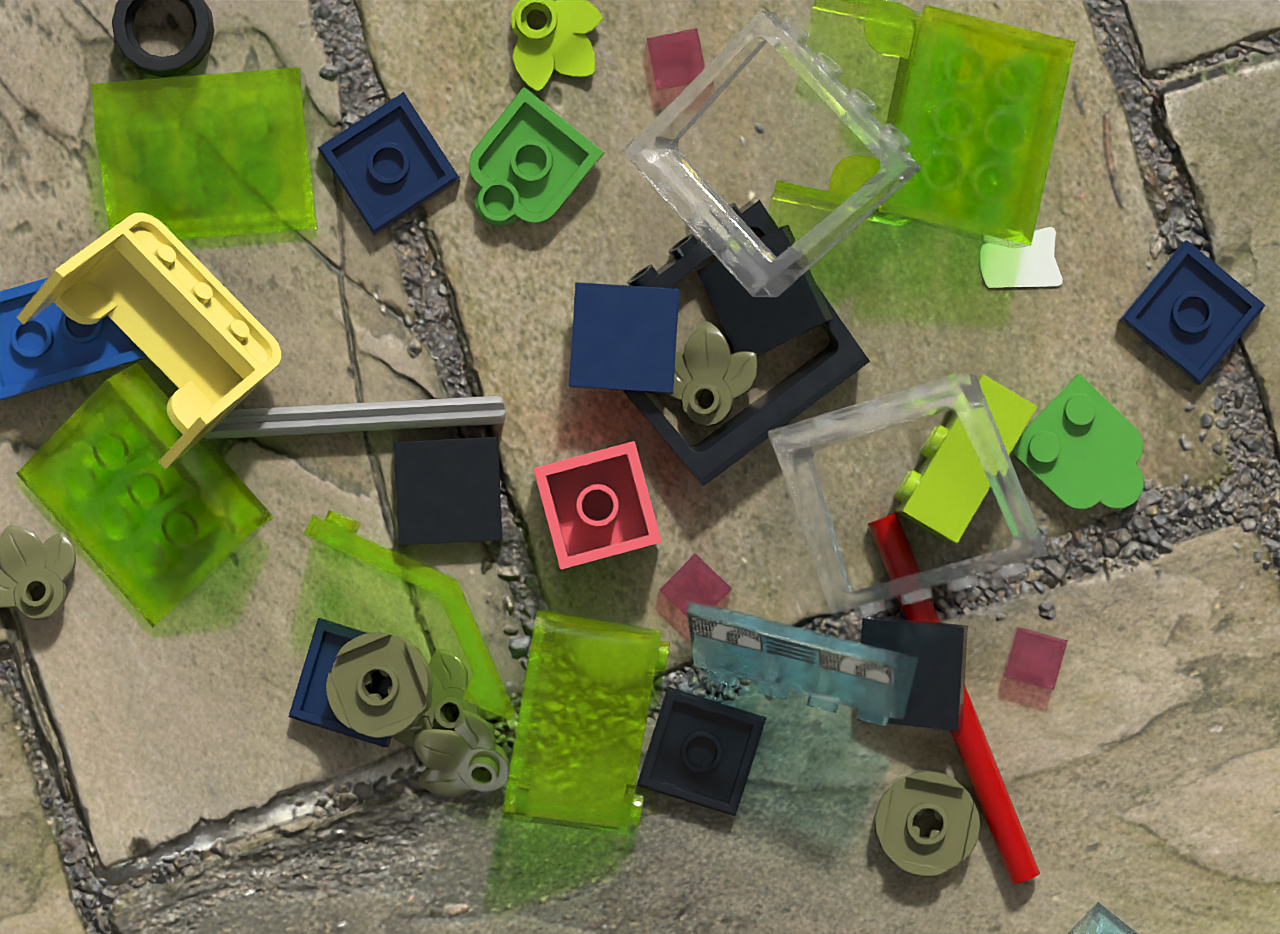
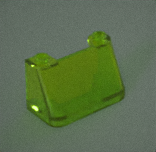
M546 609L537 610L504 799L503 819L627 835L629 825L639 826L644 796L634 794L650 697L655 671L665 673L670 642L660 640L662 629Z

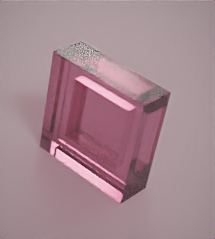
M697 28L647 38L657 91L707 81L708 78Z
M695 553L659 589L689 619L691 616L704 619L732 590Z
M1016 626L1002 676L1054 690L1068 640Z

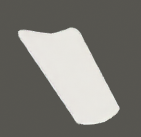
M1046 227L983 244L980 250V268L988 288L1061 285L1063 278L1054 257L1055 229L1053 227Z

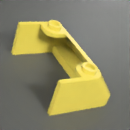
M146 213L130 215L55 269L16 317L24 325L53 303L67 317L85 325L95 324L107 315L179 388L167 402V413L173 425L183 435L159 460L158 463L165 470L209 434L281 361V349L275 338L161 221Z

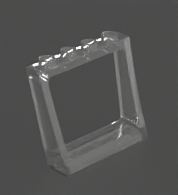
M760 10L684 91L622 150V153L752 297H778L922 168L905 151L910 145L909 139L891 124L887 123L883 127L871 115L876 109L874 102L857 88H852L849 91L838 80L843 73L840 66L824 53L819 52L815 55L804 44L809 39L807 31L791 18L785 17L782 21L775 12ZM767 42L878 158L881 166L879 172L778 257L768 249L678 149L681 137Z
M953 374L768 431L770 442L795 504L831 614L853 609L857 618L887 611L886 600L901 596L903 605L925 601L933 598L931 591L933 587L948 584L949 592L972 588L980 585L979 574L995 570L997 579L1028 572L1026 561L1049 555L976 374ZM954 409L974 447L1012 533L1013 542L1011 546L855 590L849 583L813 461L815 452Z

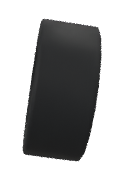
M148 0L117 1L112 18L114 40L124 57L146 74L164 78L185 74L199 65L210 50L215 29L212 12L205 0H179L187 6L192 14L194 24L192 38L184 49L175 55L164 57L149 54L140 47L134 36L133 22L135 14L141 5Z

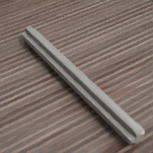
M501 396L237 409L232 410L203 439L502 424L506 418L505 401Z

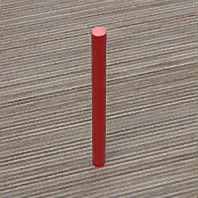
M895 512L868 523L905 619L940 623L897 513ZM964 686L962 728L959 731L950 730L1011 885L1019 884L1040 875V871L967 688Z

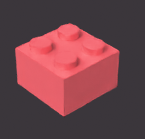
M635 441L533 468L560 570L662 542Z

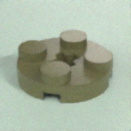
M380 632L367 633L347 642L335 656L338 658L333 664L331 673H328L326 682L327 698L332 711L339 721L347 727L353 728L358 733L376 738L401 734L412 728L431 707L433 678L429 663L420 649L407 638ZM376 670H380L382 676H390L392 680V686L388 688L389 695L383 700L378 693L370 694L367 689V685L374 682L372 673Z
M928 770L916 771L909 775L901 776L883 793L878 802L875 812V832L882 850L898 867L909 873L921 876H935L949 871L948 869L957 866L971 854L978 840L980 818L971 795L957 780L944 773ZM926 808L934 809V818L941 820L940 830H931L929 837L919 836L920 828L912 825L914 816H921Z

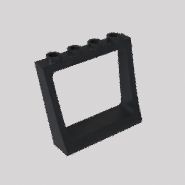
M755 197L740 209L735 203H731L710 219L714 226L712 230L700 239H697L694 234L684 237L668 251L673 258L657 271L652 264L646 266L633 275L627 283L629 286L669 288L747 229L756 227L760 234L764 236L778 229V226L762 202ZM821 290L820 292L833 317L832 320L822 324L829 336L828 346L696 445L688 444L645 392L623 391L703 487L870 362Z

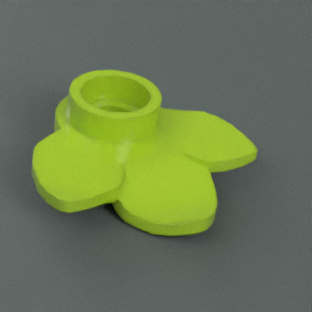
M519 0L512 10L511 25L518 38L513 52V61L522 80L532 89L540 91L548 83L554 70L571 77H588L593 75L595 72V52L586 34L595 29L603 20L600 11L588 0ZM541 12L546 16L547 23L542 29L534 30L528 26L527 18L531 13Z

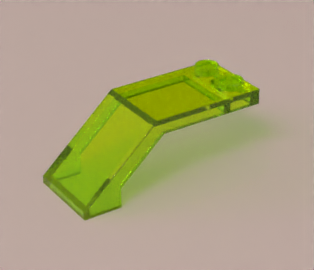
M328 510L325 517L322 515H312L304 535L439 595L473 672L462 699L511 720L518 707L517 701L463 579L358 532L361 522L340 512Z

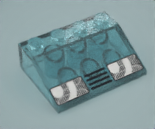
M689 602L687 619L694 665L709 670L708 680L737 687L739 678L758 682L757 693L787 700L789 691L808 695L807 706L837 713L839 704L859 709L857 719L878 725L887 726L889 717L903 719L918 662L917 657L723 607Z

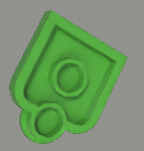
M523 87L470 155L469 169L472 177L479 184L474 199L476 211L485 222L494 226H507L516 222L519 218L533 223L547 221L555 216L605 152L527 88Z
M1076 374L1026 426L1011 451V454L1058 500L1073 509L1090 508L1099 502L1110 508H1124L1137 501L1143 491V474L1136 464L1143 451V441L1139 431L1080 374Z

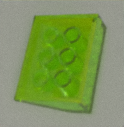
M924 5L879 211L967 238L1014 249L1031 246L1076 41Z
M300 67L91 84L95 138L109 230L134 213H146L157 218L178 240L318 229L306 75Z
M135 363L108 378L16 474L153 628L244 548L274 516L205 438L201 439L166 470L158 463L183 434L169 419L167 413L169 398L141 366Z

